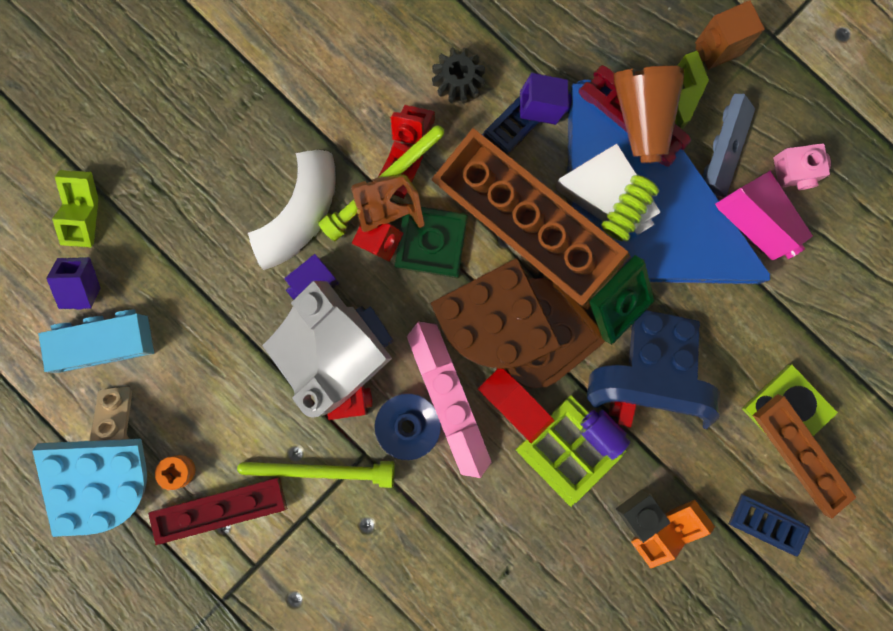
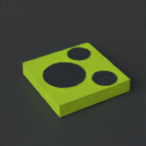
M787 365L741 408L763 431L752 415L777 394L785 396L812 436L820 431L838 413L793 365Z

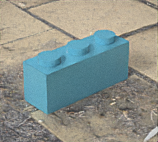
M124 310L116 312V318L104 320L103 316H94L83 319L82 325L72 326L71 323L51 325V331L38 333L44 372L61 373L154 354L148 316L136 314L135 310Z

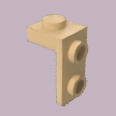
M130 387L98 391L90 441L129 439L127 428L132 399Z

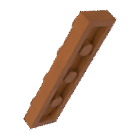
M777 394L752 415L825 516L831 519L834 518L856 499L854 493L785 396Z

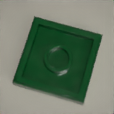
M421 207L424 227L422 228L418 227L410 214L403 216L401 231L404 234L398 244L394 267L458 278L468 214Z
M636 255L589 301L602 339L611 345L654 302L645 260Z

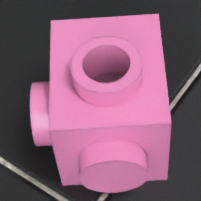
M824 143L787 148L773 157L777 181L781 188L796 185L798 190L814 188L818 186V181L830 175L831 160L829 154L825 151Z

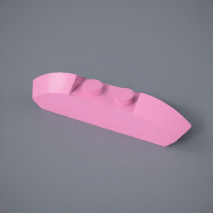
M418 321L408 334L407 339L461 475L481 478L492 462L443 338L436 324Z

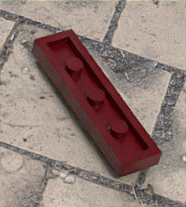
M280 477L154 510L149 512L148 515L155 545L285 511L288 508Z

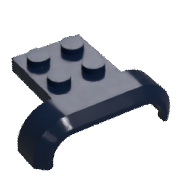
M645 310L632 324L629 366H604L592 371L589 375L587 399L596 408L607 402H626L692 415L704 420V429L709 428L719 419L720 391L714 385L698 380L700 321Z

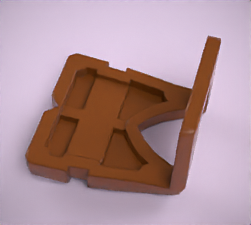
M406 175L372 179V182L366 183V181L352 185L351 190L355 205L358 208L357 214L362 231L367 232L378 228L377 226L382 223L385 225L407 214L412 216L419 228L424 227L418 192ZM404 185L414 205L395 203L390 199L395 191Z

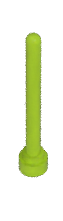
M439 125L434 126L378 178L401 175L444 136L443 127ZM354 199L339 213L327 214L318 222L321 230L331 240L336 242L346 233L347 222L357 214L358 208L355 205Z
M380 461V464H374L373 467L241 462L237 466V471L241 475L372 480L373 484H379L381 488H393L395 463L394 461Z

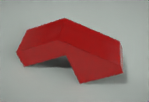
M497 369L478 388L481 394L531 444L555 421L504 369Z

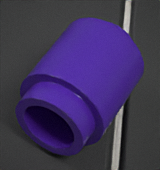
M592 410L580 422V425L583 427L580 434L602 456L607 455L611 460L621 455L630 444V440L626 437L627 433L604 410L598 413Z

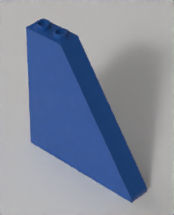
M581 80L577 84L573 83L569 91L572 101L568 111V173L617 144L635 173L648 178L659 189L658 195L652 196L654 203L660 210V213L652 219L655 225L639 235L635 231L630 232V239L626 242L609 236L627 250L631 258L636 255L645 260L650 282L760 284L770 281V273L740 230L718 210L715 204L719 200L684 150L680 149L675 154L676 159L669 167L659 162L641 163L640 157H633L627 132L594 104L584 100L579 94V89L584 83H590L591 80ZM604 86L600 91L608 96L612 90ZM568 199L567 203L607 234L601 226L602 220Z

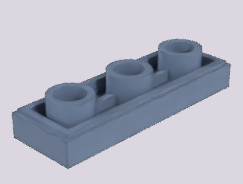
M734 94L730 105L724 109V123L720 135H717L714 139V153L711 162L704 169L703 179L716 196H727L755 112V107L745 94Z

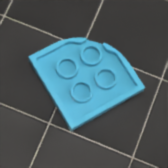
M141 439L38 443L32 450L52 537L91 535L111 530L125 522L134 513L145 492L147 468Z

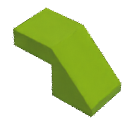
M698 51L686 54L677 65L684 68L685 75L683 81L685 89L681 91L675 124L681 129L691 120L709 81Z
M59 170L55 175V181L62 205L52 218L59 244L63 246L92 247L95 239L99 200L92 172Z

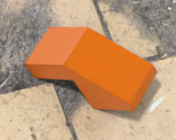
M692 500L667 512L665 515L671 523L644 543L637 537L632 539L631 543L650 568L675 560L685 544L712 533L715 526L696 500Z

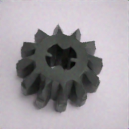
M453 47L450 49V57L441 53L439 55L440 64L432 66V72L435 74L432 78V85L439 87L437 90L438 95L442 97L449 93L448 101L451 104L455 101V97H460V101L465 104L467 102V94L476 98L478 96L477 88H482L485 84V79L481 77L485 74V67L478 65L479 56L476 54L468 58L467 48L462 50L461 55L457 54ZM454 73H459L463 79H457Z

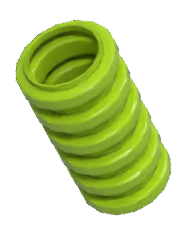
M640 175L631 177V184L626 185L624 188L626 193L620 194V202L613 205L614 212L608 213L607 218L609 220L603 221L601 224L603 230L609 236L622 242L629 241V232L635 231L636 226L634 224L641 222L642 217L640 215L646 214L648 210L646 206L653 203L652 196H657L659 193V189L654 182Z

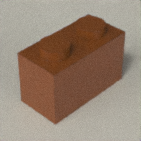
M751 0L715 15L695 41L696 51H698L701 61L705 62L708 70L743 55L765 30Z

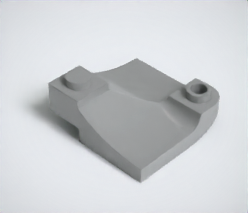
M312 281L291 302L293 307L288 316L262 346L292 386L295 393L292 399L300 410L308 417H319L332 412L343 404L384 367L392 357L353 307H346L327 281ZM311 395H312V396L314 397V399H315V404H314V405H313V402H312V399H311Z

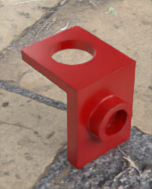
M382 223L377 226L378 228L367 232L362 231L361 226H359L352 244L390 262L404 233L389 223L385 225Z

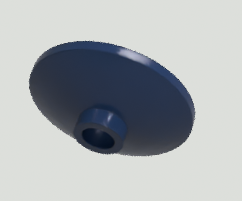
M415 394L397 395L384 403L376 416L375 435L382 449L394 458L401 460L421 458L433 449L439 439L441 425L436 410L428 400ZM405 420H411L414 423L415 427L412 432L408 433L402 429V424Z

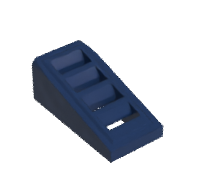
M520 96L482 134L507 155L539 123L538 121L520 118V112L517 110L520 107ZM512 117L519 125H521V126L523 127V129L521 130V129H520L511 119H509V118ZM503 126L514 138L512 139L500 127Z
M742 494L728 523L795 557L799 556L810 531V526ZM752 506L756 509L749 525L746 526L743 523ZM766 513L768 514V516L761 529V532L757 531V528L763 517V514ZM779 519L781 523L773 539L770 536Z

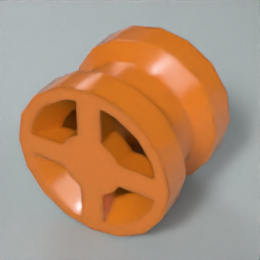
M184 455L167 457L157 465L155 479L163 489L177 490L190 484L194 479L196 473L195 465L189 457Z

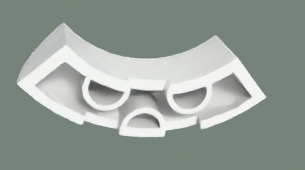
M313 150L296 153L298 174L291 199L274 220L264 227L248 233L255 257L263 270L275 267L297 255L300 249L320 231L321 228L318 222L327 215L335 193V164L333 155L329 151Z

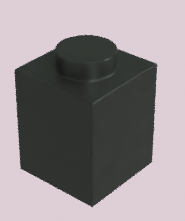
M640 490L616 508V511L634 536L643 543L671 523L653 497L643 490Z

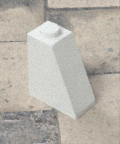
M615 144L559 178L555 187L559 193L600 220L608 221V213L614 212L613 205L620 202V194L626 193L624 188L626 185L631 184V177L637 174L619 146ZM654 201L651 205L646 206L648 208L646 214L640 215L642 217L641 222L634 224L637 235L655 225L652 219L660 213V210Z

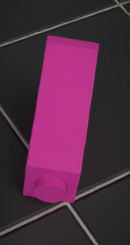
M771 171L756 178L715 204L718 210L771 260H775L783 255L787 259L794 257L805 250L803 243L813 237Z

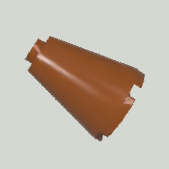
M681 66L644 67V70L636 71L635 75H633V69L614 73V84L633 157H640L641 163L662 162L661 155L669 154L685 76L684 68H681Z

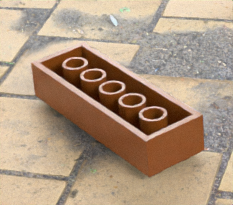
M472 128L431 179L587 310L591 306L589 301L631 259L627 250L474 128Z

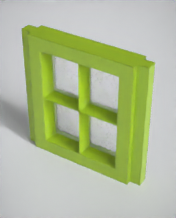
M572 395L565 399L550 414L555 421L532 444L525 439L515 449L570 507L577 503L627 452L625 450L617 458L611 460L607 455L602 456L580 434L583 428L580 422L588 412Z

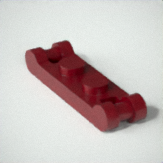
M601 65L593 73L594 78L591 82L584 83L579 89V94L584 100L594 104L627 132L614 84V72ZM604 86L612 90L608 96L600 91ZM676 124L674 125L669 154L661 155L662 162H659L667 167L675 161V154L680 149H685L691 142L689 135Z

